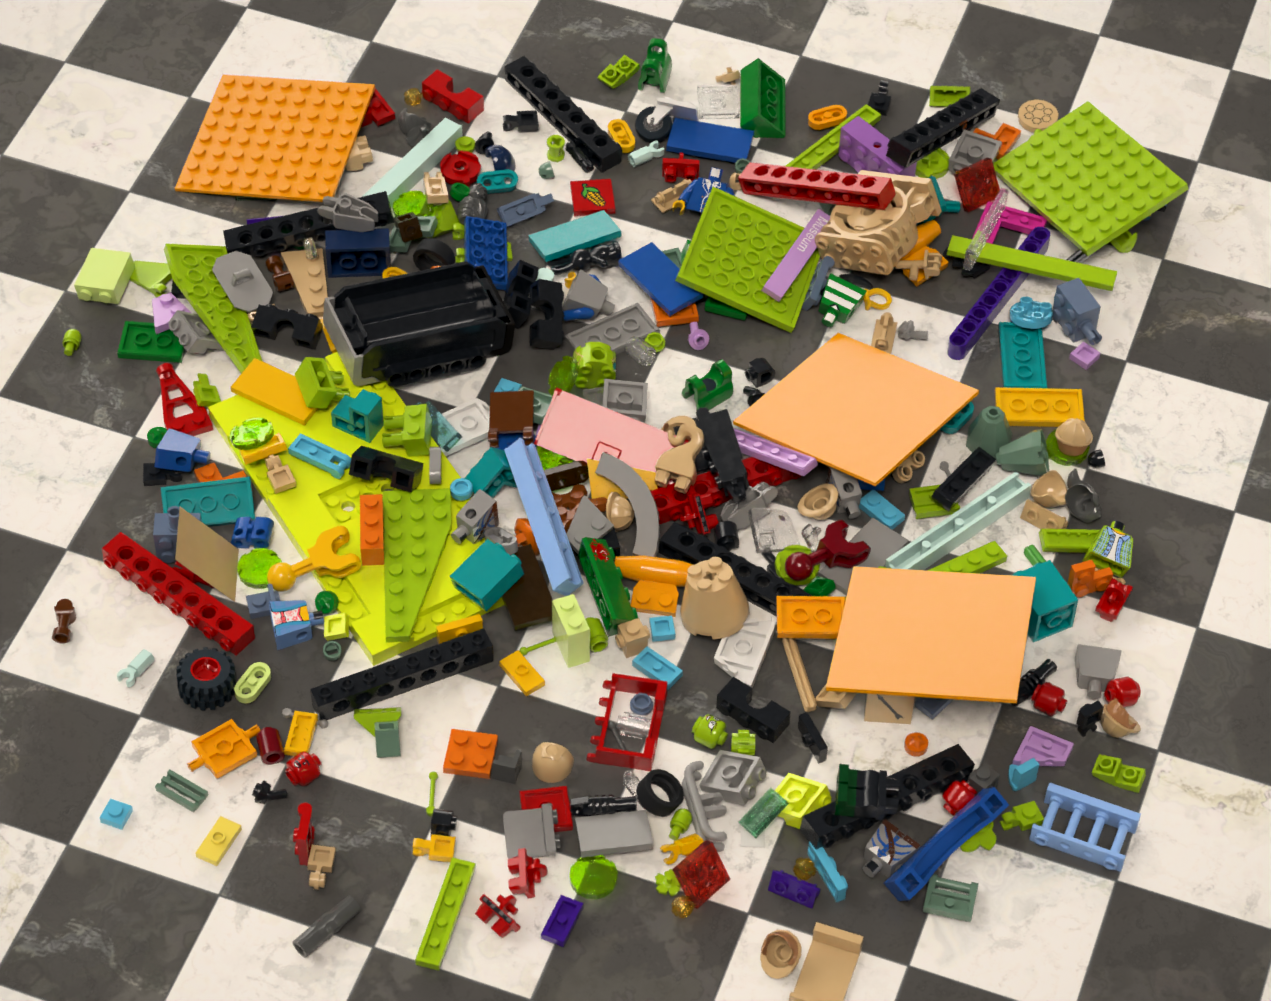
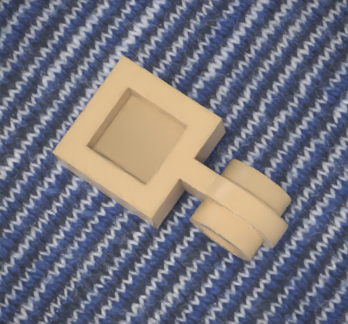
M269 455L265 459V464L268 469L267 477L275 494L296 487V481L288 464L282 466L278 455Z
M311 846L308 870L316 872H311L309 886L314 887L315 890L325 887L326 873L322 872L332 873L336 847Z

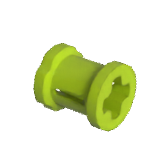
M552 135L547 139V146L549 147L547 158L552 162H560L564 159L565 152L563 147L565 140L562 136Z

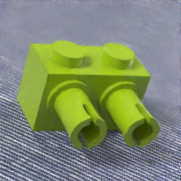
M305 357L295 372V377L308 408L326 409L332 400L341 401L345 395L350 397L349 388H338L334 385H341L343 383V372L329 371L325 358Z
M427 404L405 406V413L403 415L384 416L385 430L403 428L402 432L382 434L384 448L403 445L408 457L430 454L432 418Z

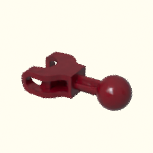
M838 520L827 526L825 536L819 540L815 552L810 554L795 552L789 555L785 561V571L791 579L803 581L811 576L814 566L822 562L829 568L834 566L853 568V566H857L867 560L871 547L864 541L852 543L845 540L849 525L844 520Z

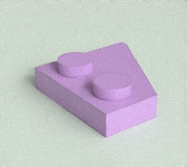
M171 292L152 299L156 334L170 329L168 322L177 310L191 313Z
M1030 726L1012 764L1019 766L1035 758L1040 764L1039 766H1065L1073 750L1074 743Z

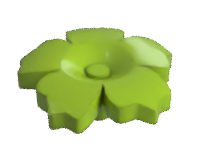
M670 869L665 871L664 875L658 873L655 876L656 890L659 894L667 895L669 893L670 896H675L680 892V887L684 886V879L681 876H676V870Z

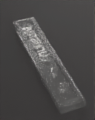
M1000 189L968 246L963 269H972L1002 215L1009 193L1007 189Z

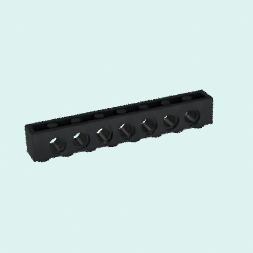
M523 56L505 65V81L569 142L574 141L601 173L621 163L622 148L620 144L613 141L606 131L602 130L593 119H590L581 107L574 104L571 98L566 96L558 85L553 84L547 75L542 73L532 61L530 62Z
M983 88L971 92L968 96L960 98L954 104L948 105L947 108L938 111L931 117H927L919 124L916 123L912 128L904 130L898 136L892 137L887 145L889 148L886 156L907 168L960 137L963 130L970 131L994 117L1000 99Z
M386 191L358 198L369 203L377 210L378 222H375V227L394 223ZM318 208L223 230L228 254L238 251L251 255V257H256L276 251H284L288 248L304 246L312 243V239L314 242L325 241V231L344 229L335 228L332 219L319 215L317 212Z
M676 522L659 539V553L669 559L695 565L712 557L721 558L733 570L747 600L774 616H777V596H812L802 588L791 585L783 578L767 572L763 567L750 563L744 557L737 556L725 547L709 541L705 536H700L688 527Z
M484 628L312 688L310 689L312 706L316 714H318L319 720H329L354 711V709L375 704L493 662V645Z
M956 744L888 776L887 778L900 780L898 795L886 794V797L899 798L897 812L906 811L918 802L928 801L933 795L940 792L944 793L954 781L961 782L965 780L967 782L970 774L973 772L975 763L962 747ZM834 801L804 815L800 831L817 850L820 847L828 848L842 838L847 839L855 832L863 828L868 829L880 820L875 819V817L863 818L835 815ZM884 814L883 820L891 818L894 814Z

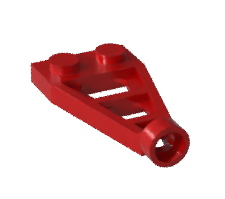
M164 363L158 366L156 372L161 384L165 428L191 436L212 431L213 425L205 407L198 406L194 394L175 373L173 365ZM180 389L183 396L170 400L168 391ZM187 404L193 410V413L177 418L173 416V408Z

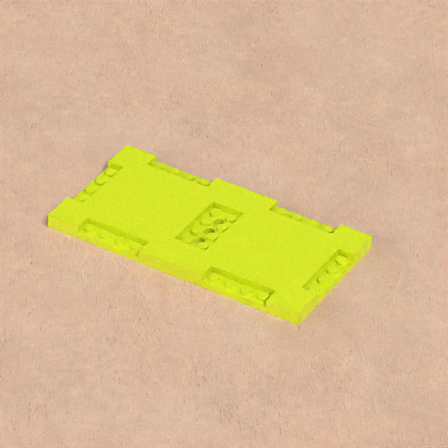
M338 352L325 357L329 371L343 372V383L341 385L334 384L335 387L349 388L348 391H350L351 398H356L362 389L382 397L383 421L384 416H398L405 413V403L395 389L387 384L386 380L356 386L353 384ZM239 395L209 406L210 420L247 476L250 477L251 482L303 560L310 558L307 549L312 548L316 544L317 538L322 532L337 526H344L348 529L350 538L346 544L338 548L336 554L341 556L352 553L357 555L361 561L360 495L382 494L383 496L385 489H401L390 487L391 479L386 477H373L369 481L349 475L350 467L344 470L345 473L340 479H336L329 472L290 455L288 448L300 433L350 457L360 446H365L424 463L421 482L414 490L450 488L454 480L461 478L442 451L441 484H430L429 455L408 457L403 445L384 448L382 434L402 432L403 428L385 430L383 426L371 443H368L333 427L331 412L340 401L332 400L326 409L318 408L305 426ZM280 433L287 450L274 454V456H279L282 466L288 464L296 481V487L275 494L267 477L268 469L265 459L245 465L238 448ZM431 436L430 447H439ZM451 496L452 530L447 537L446 546L439 558L438 567L429 591L425 595L424 604L419 611L418 620L408 642H386L384 565L362 566L361 561V567L358 571L343 578H336L327 574L319 577L316 570L311 571L323 591H332L337 595L338 607L336 611L338 614L346 613L349 616V630L373 666L437 637L436 626L477 614L482 616L505 605L501 597L486 612L455 589L450 575L485 542L484 537L476 544L471 543L467 539L458 544L451 537V534L457 529L456 515L471 497L460 501ZM345 507L354 508L352 511L349 512L343 510Z

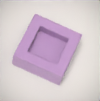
M1082 342L1070 353L1069 359L1087 370L1100 358V352L1087 343Z

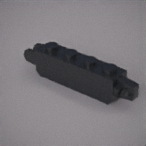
M700 407V409L696 410L698 421L695 424L696 427L703 431L704 444L701 452L704 459H709L707 464L711 475H716L714 480L717 489H722L725 497L729 496L734 503L747 499L745 491L749 487L746 476L747 471L721 416H711L707 408Z

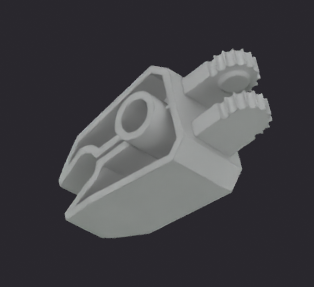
M346 193L340 195L339 198L325 196L322 200L325 206H319L317 211L319 215L332 219L334 227L338 229L366 232L374 230L375 222H378V212L369 203Z
M761 482L755 487L749 486L745 491L747 499L737 503L730 499L724 505L720 515L722 521L734 522L737 525V529L748 527L769 513L768 504L777 497L778 489L774 486L769 487L768 483Z

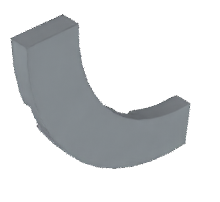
M603 452L595 473L613 482L623 490L632 504L637 524L633 554L635 556L656 557L660 539V517L651 491L642 478L629 465Z

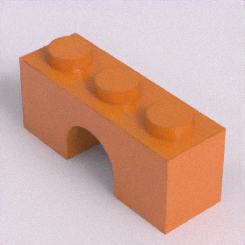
M382 494L360 495V550L362 566L384 565Z

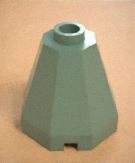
M988 406L983 409L969 426L966 447L972 453L980 447L996 459V452H999V448L1011 442L1012 431L1005 413L999 407Z
M1043 429L1033 430L1001 446L999 452H996L997 464L1001 465L1003 470L1037 476L1049 472V456L1045 448L1047 444Z

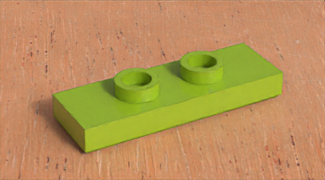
M1041 529L1039 537L1042 551L1087 553L1092 541L1100 530Z

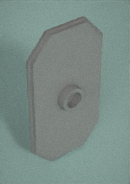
M234 251L216 258L212 272L234 308L251 312L257 310L259 304L266 306V304L270 303L273 291L251 255Z

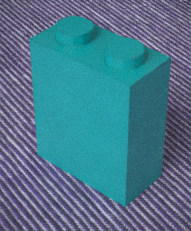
M487 539L450 575L455 589L487 612L524 575L521 567L522 562L516 555H509L501 544L497 542L494 544Z

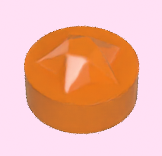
M911 733L905 739L904 748L912 756H922L927 752L928 739L922 733Z

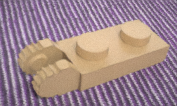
M424 172L423 185L427 203L433 205L448 203V192L442 172H436V177H430L429 172Z

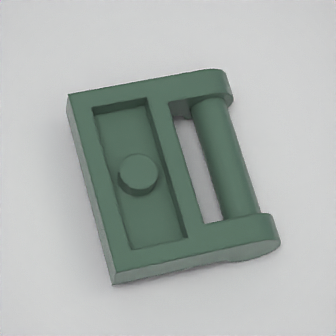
M933 874L929 879L923 912L971 922L979 883L971 882V884L940 878L938 874ZM935 887H941V888H946V889H950V890H955V891H960V892H964V893H969V895H965V894H961V893H956V892H951V891H946V890H942V889H937V888H935Z

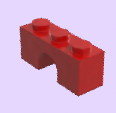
M438 69L422 82V97L468 124L484 111V96L469 87L463 92L453 93V78Z

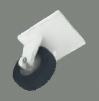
M658 97L657 106L647 107L638 114L635 122L636 131L640 138L646 142H661L669 136L672 129V121H674L675 117L699 121L698 108L688 101L678 102L670 97Z

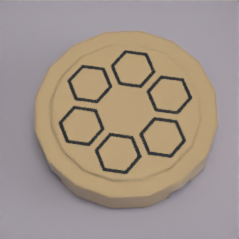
M1030 100L1023 103L1019 108L1018 121L1025 130L1033 133L1036 129L1043 131L1058 121V111L1051 103L1044 100Z

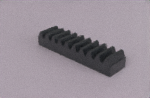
M978 447L934 491L932 499L950 511L985 476L987 471L994 465L996 459Z

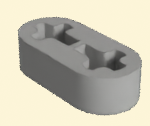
M430 447V484H441V447Z
M491 527L485 530V541L489 539L494 544L496 542L501 544L509 555L518 551L517 538L501 527Z

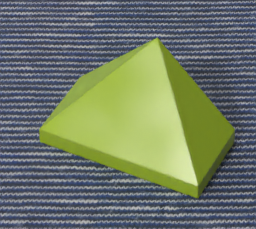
M930 86L929 106L952 105L960 98L968 96L970 94V87Z
M448 200V203H442L434 207L432 216H436L438 224L433 236L426 238H436L454 231L453 224L460 223L450 200Z
M401 707L354 709V719L374 737L375 722L397 721L401 717Z

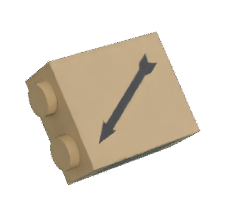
M866 693L864 721L911 724L915 697Z

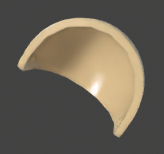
M1051 470L1035 481L1031 489V496L1034 501L1042 506L1058 507L1066 504L1065 494L1067 487L1061 475L1056 470Z
M550 742L538 745L532 759V769L535 776L547 783H556L564 780L570 774L574 764V758L567 748Z

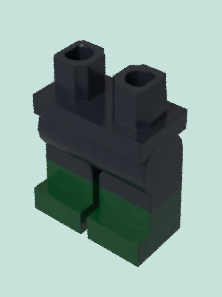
M839 763L836 781L835 815L863 818L875 817L877 820H883L884 814H897L899 798L886 797V794L898 795L900 780L887 778V771L880 770V772L875 770L849 769L847 764Z

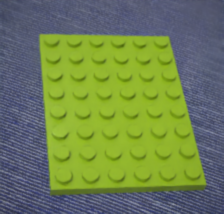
M1089 101L994 162L992 170L997 177L1087 256L1189 190L1188 184Z

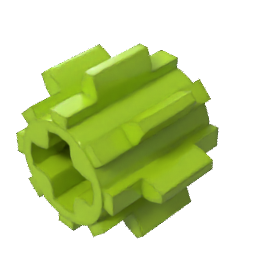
M738 730V733H732L731 752L755 756V734H749V730Z

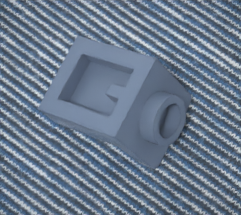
M267 584L268 592L246 596L250 619L269 616V602L280 601L279 592L273 590L272 584Z

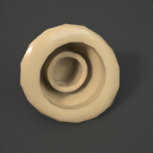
M822 484L811 489L800 499L797 506L798 512L815 520H825L831 517L837 508L839 493L833 484Z

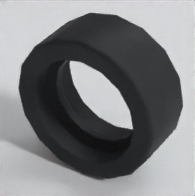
M426 238L420 242L414 252L413 261L416 267L422 271L430 269L432 266L454 264L455 254L444 242L434 238ZM426 253L436 256L442 263L432 260Z
M661 769L651 770L638 783L636 789L637 798L641 805L648 812L660 817L669 816L683 802L684 798L683 788L677 778ZM651 784L661 787L669 797V802L660 799L652 790Z

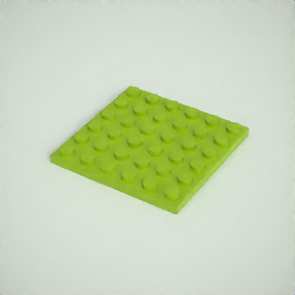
M712 187L675 281L792 333L820 254L816 248L780 302H778L761 290L802 233L804 227L716 187Z

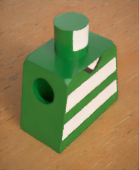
M830 273L818 310L824 314L822 323L827 327H833L836 321L845 324L862 304L867 291Z

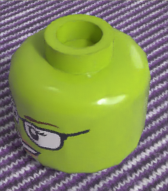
M709 714L704 717L700 716L692 728L694 740L709 749H714L718 744L722 746L728 737V733L725 732L726 723Z

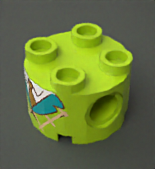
M587 342L585 347L581 348L580 345L573 352V379L575 380V385L578 388L603 391L604 379H616V352L611 350V346L601 342Z

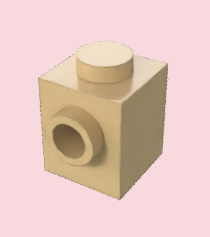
M639 618L619 624L618 635H615L616 643L622 649L626 658L638 655L648 646V639L650 638L647 626H643Z

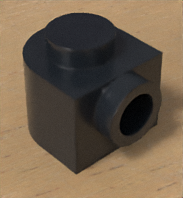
M765 358L754 359L749 362V367L745 369L747 380L751 381L756 388L771 382L776 374Z
M732 521L718 523L714 529L715 544L725 547L728 551H731L733 548H739L737 525Z
M433 810L431 834L450 836L451 830L456 831L457 816H453V811Z

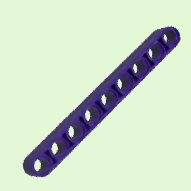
M1045 227L1034 228L1018 250L1045 255L1049 246L1050 231ZM1002 268L950 335L947 353L951 359L962 360L967 356L1030 273Z

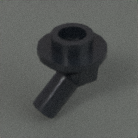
M487 131L479 137L474 145L477 153L485 154V149L494 145L492 133Z
M745 386L743 389V393L749 395L747 399L749 406L753 405L765 394L750 386Z
M263 780L261 784H256L252 796L255 797V803L265 804L267 800L287 798V790L270 791L271 785Z

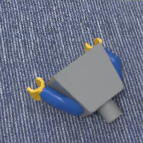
M581 269L577 275L575 272L568 273V278L564 279L566 288H570L562 306L564 321L576 319L594 320L599 312L608 316L611 315L615 304L605 300L608 288L601 283L596 275L587 274Z

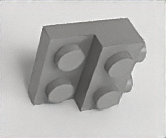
M963 130L949 159L948 170H951L956 176H961L962 174L970 176L974 182H987L993 170L996 157L1002 147V142Z
M177 310L168 322L170 330L179 338V343L183 345L186 351L204 354L207 349L224 351L198 314Z
M604 379L602 406L645 423L648 383Z
M719 750L699 786L703 792L721 793L726 802L746 805L749 799L755 797L758 782L764 781L766 769L760 757Z

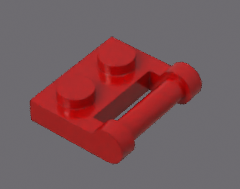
M305 802L298 806V815L301 818L299 828L294 829L293 842H296L295 855L299 856L300 865L308 866L311 846L314 844L315 829L311 823L312 806Z

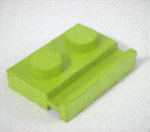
M940 485L909 489V496L916 519L951 515L960 509V505L957 502L948 511L934 501L932 495Z

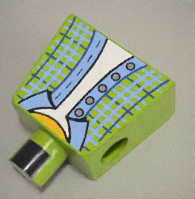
M1113 521L1111 526L1104 525L1092 541L1083 558V562L1092 559L1097 568L1104 569L1110 567L1113 575L1122 578L1131 567L1133 547L1132 536L1123 533L1125 525L1120 521Z

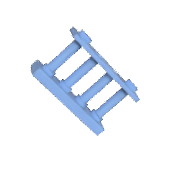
M1049 783L1044 803L1049 804V808L1042 826L1033 824L1029 840L1040 846H1048L1102 865L1109 870L1121 872L1126 857L1120 854L1127 832L1136 833L1141 814ZM1059 808L1072 812L1064 834L1051 830ZM1081 816L1095 820L1087 842L1074 838ZM1104 824L1118 828L1110 850L1097 846Z

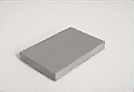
M646 810L575 818L581 857L653 849Z

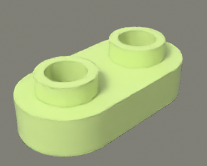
M262 662L252 664L236 683L234 692L239 702L251 703L255 701L270 682L271 671L267 664Z

